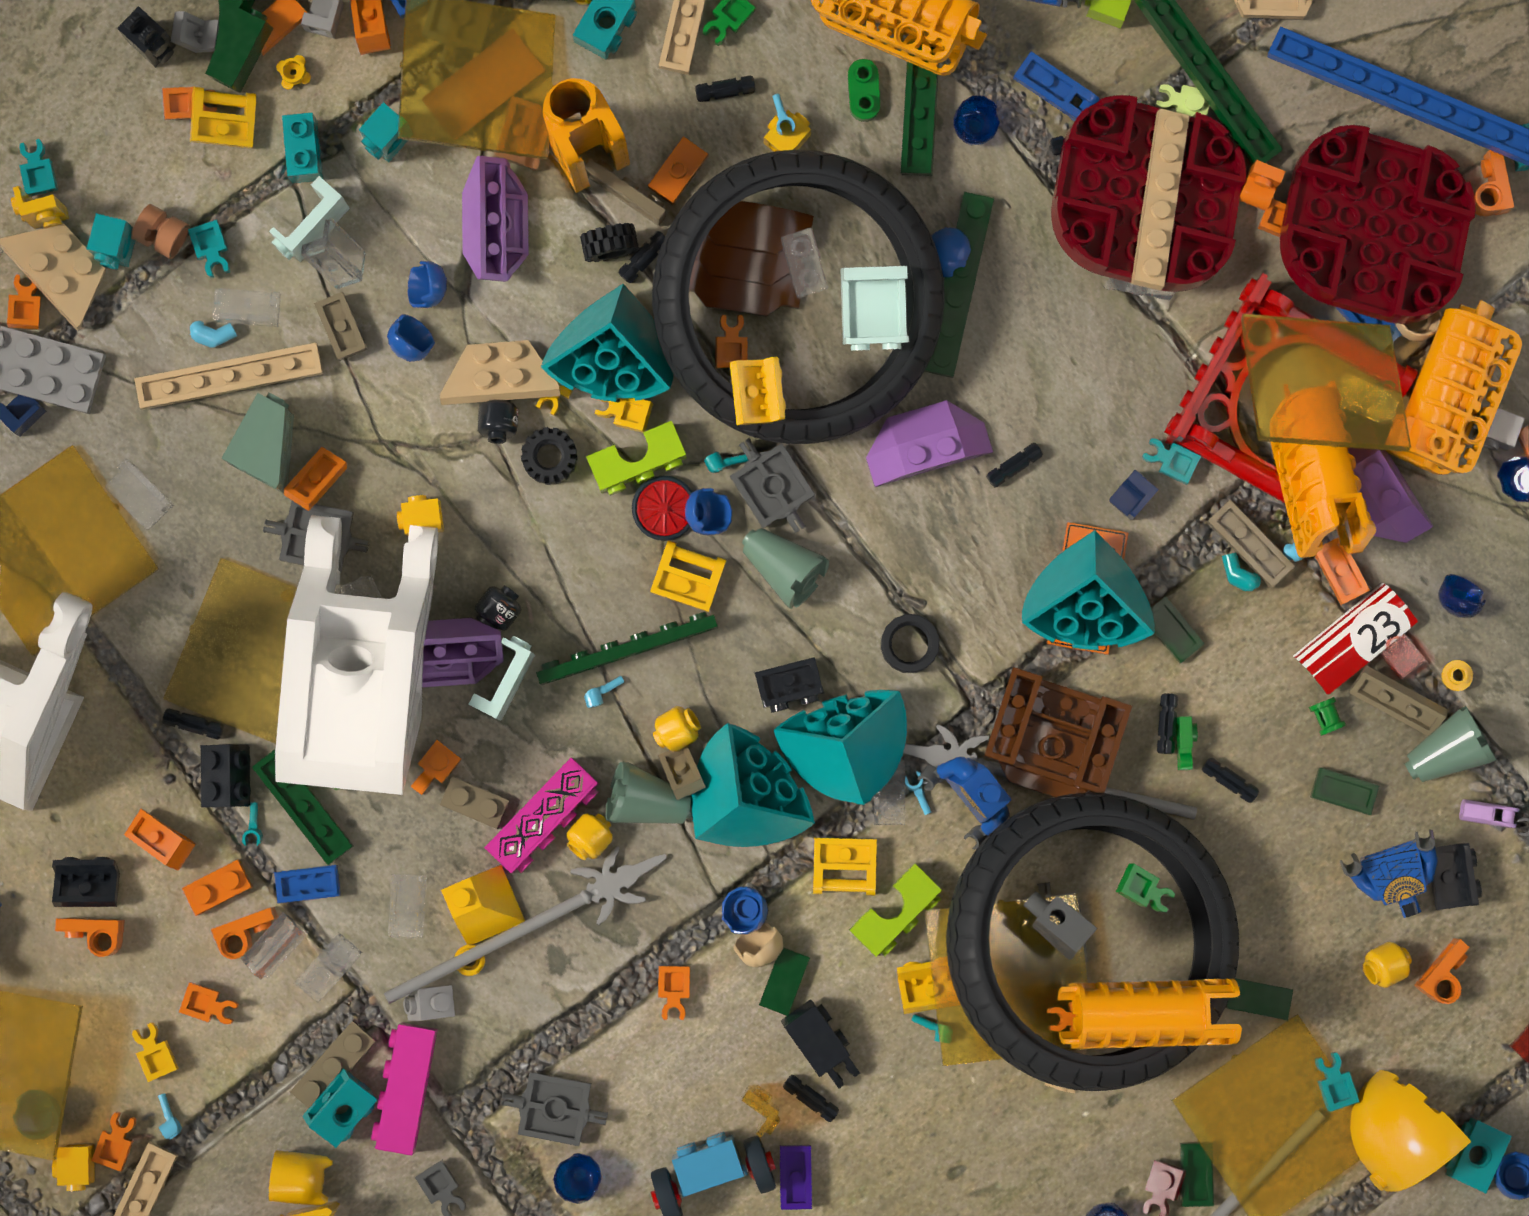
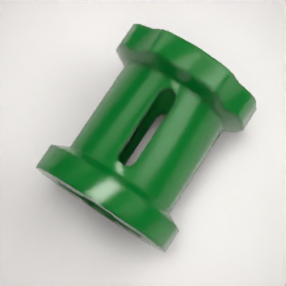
M1335 697L1309 707L1310 712L1315 713L1321 727L1319 731L1321 736L1346 726L1345 721H1341L1334 705L1336 702Z

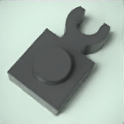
M443 1159L415 1177L431 1204L437 1200L441 1201L443 1216H452L448 1209L450 1203H457L461 1210L466 1208L463 1198L454 1195L452 1192L459 1187V1184Z

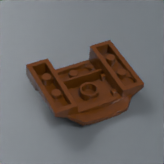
M746 201L738 202L715 223L702 242L693 265L689 292H694L707 308L736 311L767 317L781 306L799 309L814 216L770 205Z
M1013 667L984 756L999 762L1008 782L1052 797L1085 793L1087 791L1105 793L1132 706L1104 696L1100 699L1043 680V676Z

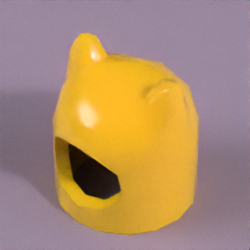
M276 1150L270 1173L269 1201L318 1206L328 1203V1197L322 1193L324 1171L332 1166L333 1160L327 1156Z

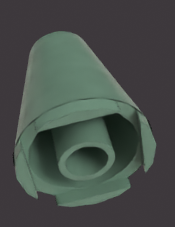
M763 528L757 531L751 530L742 541L744 545L743 553L790 609L793 606L797 608L804 603L819 586L815 583L818 575L820 574L824 577L827 573L829 560L826 557Z
M1467 706L1456 711L1407 754L1409 761L1404 764L1413 780L1419 777L1422 782L1490 764L1497 760L1476 722H1474L1475 720Z
M622 761L618 764L610 788H613L611 798H607L605 816L607 821L612 823L683 824L686 818L691 819V795L677 800L670 783L629 762Z

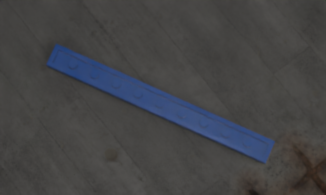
M1280 26L1268 52V58L1529 166V129Z

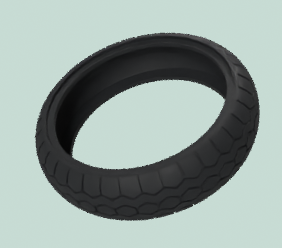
M783 150L754 156L730 166L701 186L684 204L669 227L658 254L652 289L653 316L659 343L672 372L686 392L705 411L727 426L755 438L776 443L811 444L842 438L866 428L889 413L914 388L927 368L938 342L944 312V280L939 255L927 226L910 201L893 184L870 168L839 155L813 150ZM787 186L811 187L837 194L854 203L872 217L890 240L900 265L907 266L908 279H905L906 330L909 342L901 343V349H893L883 366L866 384L838 401L815 408L785 409L784 420L769 424L737 425L732 385L714 369L705 356L692 324L689 286L697 253L715 223L731 207L750 195L768 189Z
M1106 793L1067 794L1041 801L1016 813L990 833L973 853L955 887L948 913L946 932L948 966L954 990L964 1013L982 1039L1009 1064L1033 1078L1066 1089L1081 1091L1117 1090L1144 1083L1166 1073L1185 1060L1199 1046L1127 1047L1112 1053L1084 1055L1068 1051L1046 1041L1022 1022L1008 1004L997 983L992 967L989 944L993 907L997 895L1013 867L1036 845L1049 837L1067 830L1087 829L1103 831L1126 838L1152 854L1171 874L1186 901L1191 917L1194 939L1193 961L1188 980L1236 978L1239 960L1237 915L1230 890L1215 860L1202 843L1178 821L1157 808L1124 796ZM1210 998L1211 1024H1217L1229 998Z

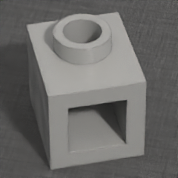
M1498 408L1483 447L1491 450H1498L1499 447L1507 451L1514 448L1525 418ZM1479 411V413L1477 414L1476 417H1480V418L1484 419L1485 416H1479V414H1480V412H1481V411ZM1474 423L1472 428L1476 430L1473 438H1476L1478 434V427Z

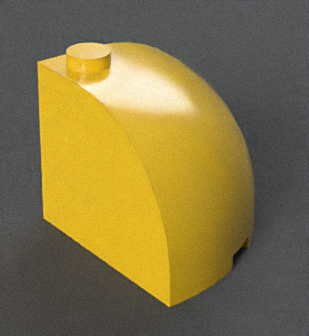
M1379 1070L1365 1083L1358 1093L1360 1102L1353 1104L1350 1120L1351 1137L1357 1155L1372 1174L1369 1176L1372 1183L1381 1191L1397 1192L1407 1189L1430 1176L1455 1157L1471 1141L1443 1111L1439 1112L1433 1107L1430 1108L1425 1103L1428 1097L1410 1083L1407 1086L1399 1084L1397 1082L1399 1080L1397 1075L1385 1070Z

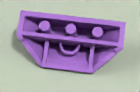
M477 156L462 192L463 255L479 280L506 282L529 255L528 194L516 174L510 168V163L505 158Z
M946 400L888 417L866 460L874 486L878 487L993 453L984 422Z
M1368 421L1348 433L1351 441L1348 451L1349 454L1355 457L1356 467L1353 470L1354 475L1358 476L1361 480L1362 486L1359 492H1362V496L1367 504V511L1370 513L1371 520L1375 523L1376 533L1374 536L1407 543L1434 527L1391 456L1383 449L1384 445L1370 422Z
M472 618L428 621L423 647L422 687L478 683L504 661L501 631Z

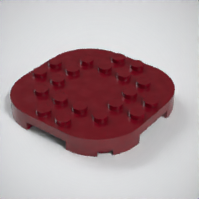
M1114 95L1102 98L1099 102L1085 108L1069 128L1061 150L1051 207V221L1057 241L1075 263L1092 273L1131 283L1156 113L1161 108L1138 103V97ZM1198 112L1193 116H1189L1165 285L1162 291L1182 292L1205 284L1226 264L1235 247L1236 239H1233L1240 200L1239 196L1242 186L1246 183L1245 160L1240 147L1236 148L1228 137L1229 131L1216 120Z
M1345 125L1333 128L1320 137L1318 136L1301 154L1294 167L1280 232V252L1284 266L1294 283L1307 295L1319 302L1390 323L1410 324L1425 320L1444 307L1455 296L1462 283L1464 274L1460 272L1470 222L1475 218L1476 212L1475 195L1470 181L1466 183L1458 168L1460 165L1449 155L1435 147L1427 145L1424 149L1377 136L1369 133L1370 127Z

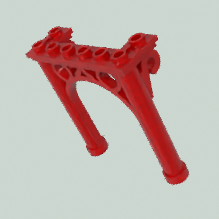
M1262 273L1257 280L1251 278L1250 282L1246 284L1239 297V300L1243 301L1238 312L1232 310L1223 325L1228 328L1223 339L1217 336L1209 350L1213 357L1208 365L1202 363L1194 377L1198 381L1194 391H1186L1179 404L1183 408L1181 414L1176 412L1175 416L1169 421L1164 433L1168 434L1165 441L1166 444H1179L1285 503L1277 468L1250 450L1243 440L1238 426L1237 404L1239 394L1246 377L1253 367L1264 357L1279 349L1293 346L1309 347L1326 354L1402 398L1412 386L1418 370L1409 365H1406V367L1296 307L1294 302L1285 295L1268 289L1272 282L1267 280L1268 275ZM1253 311L1261 315L1250 319ZM1275 323L1299 337L1278 340ZM1262 324L1268 328L1270 334L1269 345L1257 349L1249 345L1247 335L1253 325ZM1238 338L1242 350L1248 355H1254L1250 360L1245 356L1243 360L1237 363L1226 361ZM1239 370H1241L1235 380L1233 372H1238ZM1219 373L1226 380L1227 387L1225 392L1230 393L1229 399L1226 395L1220 393L1206 396ZM1212 401L1221 402L1225 405L1228 420L1218 426L1209 425L1204 419V412ZM1195 418H1196V421H1197L1198 425L1193 424ZM1229 428L1236 447L1221 440L1214 433H1219Z

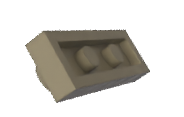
M589 158L585 164V169L590 180L657 226H660L666 217V210L663 208L664 203L651 194L646 197L637 191L639 186L629 178L624 177L621 180L613 174L614 169L602 160L595 162Z
M1231 500L1226 502L1207 521L1270 588H1273L1295 567Z
M1367 665L1357 677L1349 692L1427 736L1442 724L1448 713V709Z
M353 1020L294 1086L290 1093L309 1109L344 1068L350 1072L377 1040Z

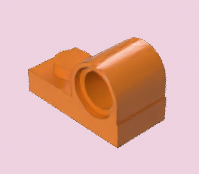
M350 0L355 38L360 55L391 50L382 0Z
M1489 150L1483 156L1484 160H1481V171L1483 177L1488 178V182L1482 184L1474 191L1476 202L1475 214L1479 216L1506 214L1514 208L1504 156ZM1481 193H1487L1493 198L1492 206L1482 203Z
M1256 160L1248 170L1246 183L1241 188L1239 201L1265 211L1268 209L1276 188L1281 184L1286 171Z
M140 809L124 834L164 865L178 871L196 845L191 839L168 827L143 809Z
M270 907L213 928L211 931L221 954L228 959H238L248 955L252 949L253 943L249 929L253 928L255 933L272 928L271 921L279 918L275 907ZM233 935L240 937L243 943L242 949L238 953L231 951L228 946L229 939Z
M57 918L55 931L65 932V938H83L84 932H87V945L90 952L95 956L105 957L114 955L121 949L125 920ZM103 933H107L112 940L111 947L108 950L100 948L98 943L99 937Z
M1453 938L1414 986L1435 1002L1442 1004L1454 1003L1459 999L1462 988L1458 979L1449 971L1452 968L1458 969L1468 957L1465 952L1470 947L1461 939ZM1442 980H1446L1450 985V992L1445 997H1440L1437 992V986Z

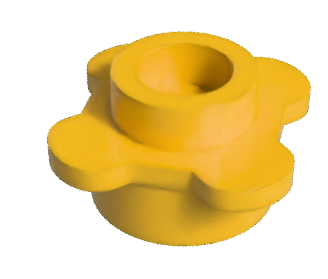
M296 55L294 58H288L285 61L281 60L277 63L276 69L282 76L281 84L283 88L291 90L294 85L300 83L306 85L310 82L311 75L306 71V60L303 56ZM292 70H296L295 75L291 74Z

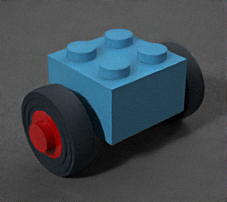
M725 1132L707 1137V1143L697 1147L695 1142L679 1146L676 1150L677 1153L673 1154L672 1163L680 1184L679 1189L666 1167L651 1172L654 1191H651V1196L656 1210L661 1209L663 1216H683L681 1208L683 1197L744 1177V1174L747 1176L748 1172L750 1177L755 1180L761 1194L776 1189V1183L772 1170H775L776 1166L771 1152H765L759 1136L745 1139L743 1143L746 1151L745 1166V1164H742L733 1134L726 1136Z

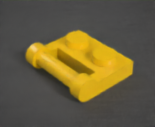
M194 86L192 92L190 142L253 148L256 94L246 93L245 95L204 91L203 87ZM203 103L243 107L244 115L203 111Z
M668 540L650 593L709 612L727 560L717 557V560L678 547L676 546L677 543ZM672 558L713 572L710 579L669 565Z
M814 838L813 894H822L823 891L866 892V895L875 896L877 839ZM823 869L866 870V880L823 879Z

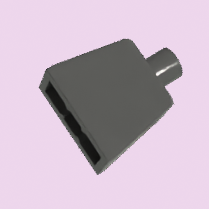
M1035 891L1023 905L1037 917L1032 925L1034 929L1069 960L1075 956L1098 929L1058 896L1049 903ZM1050 916H1056L1060 920V924L1052 923Z

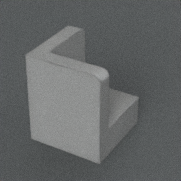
M313 0L309 13L304 12L301 25L304 30L335 39L344 7L343 0Z

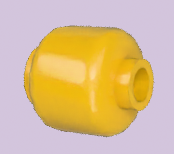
M675 706L656 718V731L653 732V737L661 748L666 747L670 751L678 752L698 739V730L701 729V725L697 716L690 708L685 709L681 706Z
M588 813L581 815L567 831L568 848L582 860L598 858L613 840V835L609 829L611 823L599 813L596 816Z
M1386 942L1366 954L1363 971L1372 984L1388 988L1409 976L1412 959L1406 948L1400 947L1394 942Z

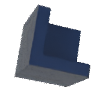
M21 395L14 398L7 406L0 403V420L19 437L47 412L35 399Z
M1134 470L1110 497L1109 502L1127 518L1133 520L1159 489L1138 471Z

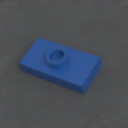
M338 865L274 872L277 903L341 896Z

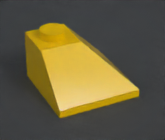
M502 865L441 890L450 913L467 944H476L525 921Z

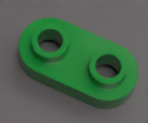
M868 59L856 60L848 70L849 109L851 115L861 122L873 120L880 110L879 72L877 66ZM862 69L867 70L869 76L864 79L860 78L857 74L858 71ZM861 100H868L871 106L867 109L861 108L859 105Z

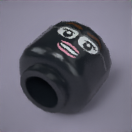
M489 400L479 406L477 429L482 436L488 438V442L503 444L506 442V439L516 435L518 408L515 404L511 403V400Z
M506 585L502 589L495 586L489 587L475 606V610L478 613L476 619L497 630L505 631L509 629L522 611L520 604L516 601L519 595Z

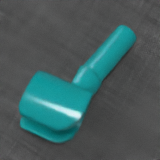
M715 452L707 456L704 462L710 472L717 473L727 466L747 462L748 458L744 454L728 457L723 460L720 453Z
M250 802L249 827L242 836L244 846L248 844L249 833L257 836V846L263 839V834L258 829L257 823L258 802Z
M916 1014L913 1015L911 1021L929 1030L936 1031L934 1041L942 1043L951 1042L953 1030L950 1026L931 1022Z

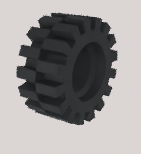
M618 223L613 226L606 225L603 228L598 227L595 228L596 230H589L580 236L584 258L588 262L618 259L621 256L625 257L639 250L635 227L632 223Z
M544 427L542 430H535L530 437L528 436L525 439L526 442L522 445L521 461L528 475L535 479V481L545 483V485L559 484L562 480H567L570 474L574 472L576 462H578L577 449L567 433L560 431L558 428L553 427V429ZM548 444L557 446L561 451L559 464L552 468L543 467L537 458L539 450Z

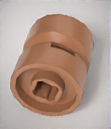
M149 204L139 215L133 227L131 238L146 247L154 245L156 252L169 259H173L182 248L188 236L190 225L175 216L167 218L165 211Z

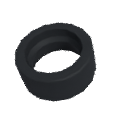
M904 614L894 618L886 626L881 637V652L885 661L893 669L902 673H917L926 669L935 660L939 652L940 638L935 626L928 619L917 614ZM916 626L926 634L928 649L920 660L905 662L894 654L892 638L900 628Z

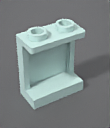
M320 176L317 177L311 186L322 201L289 237H284L274 227L269 231L275 238L271 243L288 260L294 256L301 262L350 209L344 198Z
M907 266L841 268L843 344H851V351L870 350V344L882 343V350L901 349V343L909 342L906 330L905 279H908Z
M512 636L511 640L503 637L501 644L515 651L516 654L492 701L490 702L474 693L469 702V705L500 721H502L535 657V654L529 651L531 645L515 636Z

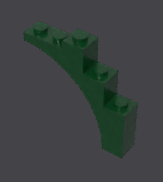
M218 0L219 30L215 50L205 74L214 81L241 93L274 28L266 22L268 18L266 15L252 9L255 0Z

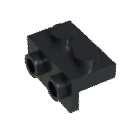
M815 657L754 672L763 708H770L771 713L789 709L788 703L800 700L801 705L819 701L818 695L824 694Z
M200 745L201 808L249 807L251 794L249 745Z
M1469 843L1435 847L1438 862L1434 880L1431 882L1435 909L1443 910L1479 905L1478 898H1482V888L1479 879L1475 880L1473 867H1477V856L1474 848L1470 849Z
M65 857L62 860H53L52 868L55 872L52 903L54 907H117L120 871L115 860L107 857H95L93 860Z

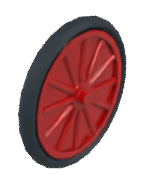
M663 475L648 479L638 488L632 501V515L637 527L645 535L655 540L668 541L681 537L690 529V525L685 519V504L692 490L683 481L672 476Z

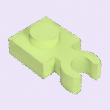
M1160 85L1159 92L1168 94L1169 100L1166 102L1157 100L1155 107L1165 110L1174 107L1177 113L1193 116L1198 112L1207 116L1210 105L1197 88L1182 85L1181 91L1178 93L1170 85Z

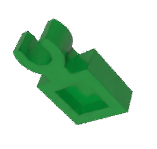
M722 0L712 11L713 15L718 19L708 22L703 28V34L706 36L711 30H718L720 35L716 38L715 44L717 46L721 45L726 39V31L730 28L733 32L737 33L756 11V7L747 0Z
M1192 716L1177 717L1176 749H1178V770H1193L1192 748L1193 742H1197L1198 728L1197 723H1192Z
M1134 863L1128 864L1116 889L1118 894L1140 907H1147L1148 903H1150L1152 909L1157 912L1168 911V908L1160 902L1162 895L1172 898L1175 896V893L1169 888H1157L1156 886L1160 878Z

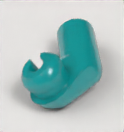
M1237 552L1222 556L1227 580L1231 585L1243 591H1253L1259 588L1261 585L1260 576L1255 572L1250 573L1240 568Z

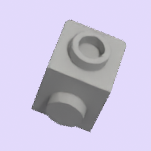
M185 11L175 12L171 42L195 53L214 51L219 30V20L204 21Z
M452 985L420 988L406 995L403 1007L408 1020L422 1021L454 1017Z

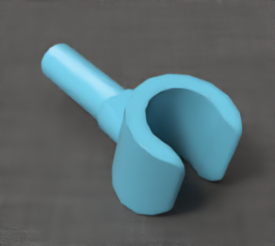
M780 94L773 95L778 116L776 131L782 136L780 124L788 122L791 125L792 132H794L795 123L792 118L787 117Z
M619 676L604 686L588 690L584 696L587 707L592 708L604 704L601 694L607 693L623 684V678Z
M916 771V774L919 777L921 773ZM905 776V785L908 790L914 792L924 815L931 813L932 811L922 789L923 779L920 780L918 785L912 786L908 783V779Z
M164 1093L158 1095L167 1121L160 1125L159 1129L166 1139H172L181 1132L182 1126L173 1116Z

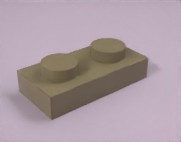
M343 291L314 303L339 361L367 350Z
M688 746L678 752L669 750L658 755L677 800L706 788Z
M452 776L440 805L498 829L510 800Z

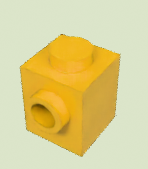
M787 110V117L793 119L795 129L792 132L791 125L788 122H783L780 124L783 134L781 136L776 131L778 116L776 115L767 126L770 130L764 136V144L773 152L799 150L811 136V129L808 127L810 122L800 113L796 112L793 114Z
M416 495L408 497V502L401 503L402 511H397V523L399 530L404 529L406 536H409L410 525L438 528V533L444 532L441 501L438 498L427 500L426 495Z
M70 1144L57 1147V1159H53L52 1176L57 1178V1186H66V1191L86 1190V1185L95 1182V1162L91 1161L95 1152L94 1144Z

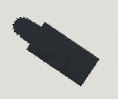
M139 6L117 28L127 42L155 68L159 63H166L174 53L173 49L176 47V44L171 42L167 32Z
M810 999L782 1019L781 1023L818 1076L821 1077L828 1073L835 1085L840 1089L844 1086V1083L839 1073L833 1069L835 1066L843 1061L851 1075L856 1077L861 1073L849 1058L850 1054L845 1048L850 1044L840 1029H837L835 1032L828 1024L832 1017L822 1003L816 1007Z

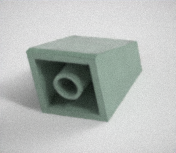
M268 392L266 397L257 393L221 459L284 494V488L289 484L294 415L287 410L289 405L283 399Z

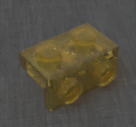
M759 1085L755 1089L748 1086L742 1094L741 1100L764 1116L756 1128V1135L760 1138L765 1132L771 1135L781 1121V1117L778 1116L780 1112L779 1107L771 1101L773 1095Z

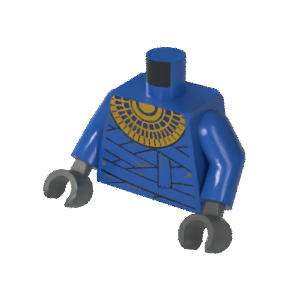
M956 757L938 765L937 768L928 765L918 777V780L926 779L929 781L924 787L928 791L932 790L940 779H946L976 819L982 823L973 827L964 836L965 840L968 837L975 839L977 844L972 848L974 850L980 846L990 833L1010 818L1009 808L1007 807V804L1011 801L1010 796L983 764L970 758Z
M1430 829V836L1425 839L1420 838L1418 832H1415L1414 840L1361 857L1360 862L1355 853L1351 854L1354 860L1353 863L1346 865L1342 860L1339 862L1344 874L1349 876L1357 888L1374 901H1382L1384 905L1398 902L1403 917H1410L1421 912L1416 895L1427 892V885L1434 880L1438 862L1434 832Z

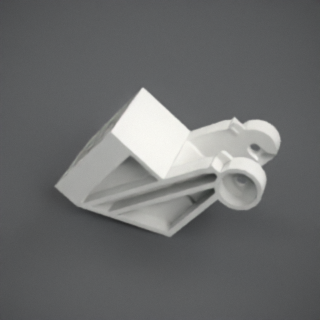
M311 515L306 534L304 568L287 618L275 749L276 782L403 795L422 716L423 647L433 595V580L438 553V528L410 525L408 543L404 544L402 578L396 597L382 599L334 594L336 584H340L341 518Z
M68 592L61 593L54 602L53 610L55 614L53 620L39 635L38 646L41 649L30 673L0 660V800L22 810H33L84 699L83 696L67 689L87 636L85 631L92 614V604Z

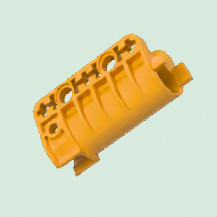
M811 0L816 12L820 14L821 20L828 28L941 76L950 75L955 71L967 46L979 50L987 37L986 33L979 31L982 23L978 19L980 5L973 0H824L822 4L819 0ZM836 7H839V8H838V11H839L838 15L834 14V13L837 11ZM891 30L893 31L894 38H890L892 35ZM947 59L951 62L950 65L944 64L942 68H938L939 63Z
M571 78L557 83L550 89L543 103V117L548 130L549 143L576 193L590 186L582 157L579 158L578 156L599 144L602 145L606 154L610 153L617 171L630 165L625 135L603 94L594 84L584 79ZM577 113H580L582 117L581 120L574 122L564 121Z
M1480 300L1477 309L1462 304L1459 305L1458 309H1445L1403 416H1397L1393 420L1383 446L1386 452L1436 475L1449 474L1450 472L1458 474L1467 473L1474 468L1522 348L1519 334L1491 321L1495 310L1493 306ZM1509 337V344L1512 345V349L1505 350L1502 359H1499L1504 350V345L1500 342ZM1496 366H1498L1501 370V376L1497 382H1493L1491 378ZM1488 387L1496 388L1495 391H1489L1486 401L1490 403L1489 407H1483L1479 416H1485L1484 419L1476 417ZM1475 423L1478 427V434L1472 440L1468 436ZM1465 444L1473 445L1472 448H1466L1463 458L1467 460L1466 464L1458 467L1459 459L1466 446Z
M1329 383L1323 389L1306 390L1289 396L1287 386H1282L1281 392L1284 401L1278 406L1271 418L1268 429L1297 554L1301 558L1314 557L1318 551L1323 549L1322 540L1334 530H1337L1340 546H1344L1348 554L1361 553L1375 535L1376 526L1371 520L1370 513L1367 511V504L1362 496V492H1359L1362 486L1361 480L1358 476L1354 475L1353 470L1356 467L1355 457L1349 454L1348 451L1351 441L1349 435L1343 431L1346 421L1344 415L1338 411L1340 397L1336 392L1334 383Z
M1235 979L1070 983L1069 987H1061L1059 989L1058 1000H1072V1012L1076 1014V1017H1073V1031L1059 1032L1061 1043L1071 1044V1049L1237 1044L1241 1037V1025L1211 1024L1210 998H1235L1240 995V989Z

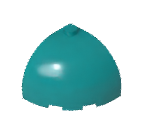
M621 284L595 301L570 322L552 343L541 365V368L549 376L571 390L575 387L592 394L591 398L617 402V398H635V401L661 394L671 388L674 376L659 343L653 317L624 284Z
M1096 530L1064 550L1041 572L1030 588L1022 609V623L1030 630L1052 642L1057 639L1071 643L1072 648L1099 650V646L1117 644L1119 648L1134 644L1155 633L1153 613L1139 581L1122 557Z
M870 690L865 691V697L849 700L846 694L823 701V708L809 714L802 710L774 729L779 747L792 768L813 788L831 798L864 805L871 801L873 796L889 782L903 756L907 737V716L900 691Z
M730 723L724 725L714 734L703 750L697 764L706 788L691 795L695 839L733 847L762 846L792 838L815 824L804 788L798 789L795 781L789 774L792 771L791 767L777 751L771 753L759 743L761 738L748 730Z

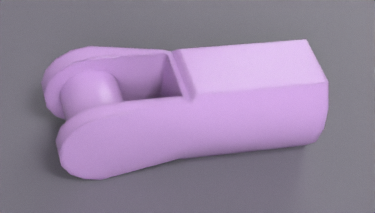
M1463 799L1460 806L1459 819L1506 828H1516L1514 817L1515 812H1519V809ZM1496 809L1503 810L1501 822L1494 821Z

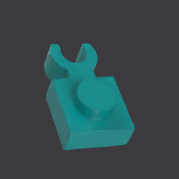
M36 139L37 149L33 153H28L27 145L24 142L20 143L19 146L20 153L28 162L27 164L19 165L24 190L30 197L58 191L52 161L49 158L42 160L45 154V146L40 139Z
M214 220L188 229L197 259L207 258L205 264L207 275L211 279L215 278L213 267L216 264H222L224 272L226 274L230 273L229 263L220 255V253L228 251L219 221Z
M1151 438L1149 444L1157 448V454L1150 456L1144 453L1142 459L1148 463H1162L1159 470L1160 473L1187 485L1201 456L1175 443H1172L1170 449L1167 450L1160 440Z
M1337 1052L1330 1053L1333 1059L1330 1067L1324 1065L1321 1057L1315 1058L1317 1069L1325 1075V1079L1317 1082L1329 1112L1360 1102L1350 1072L1340 1073L1339 1069L1342 1061Z

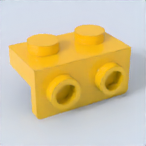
M20 186L13 187L15 197H11L13 210L16 216L20 215L22 221L27 222L34 229L43 226L48 228L61 225L62 221L70 219L67 207L53 194L33 200Z
M770 357L761 360H736L730 362L736 424H769L784 420L786 403L782 392V369L779 365V358Z
M946 956L926 963L909 962L897 968L898 985L904 1014L961 1005L954 990Z

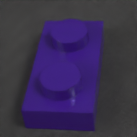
M780 1145L781 1210L812 1209L811 1145Z

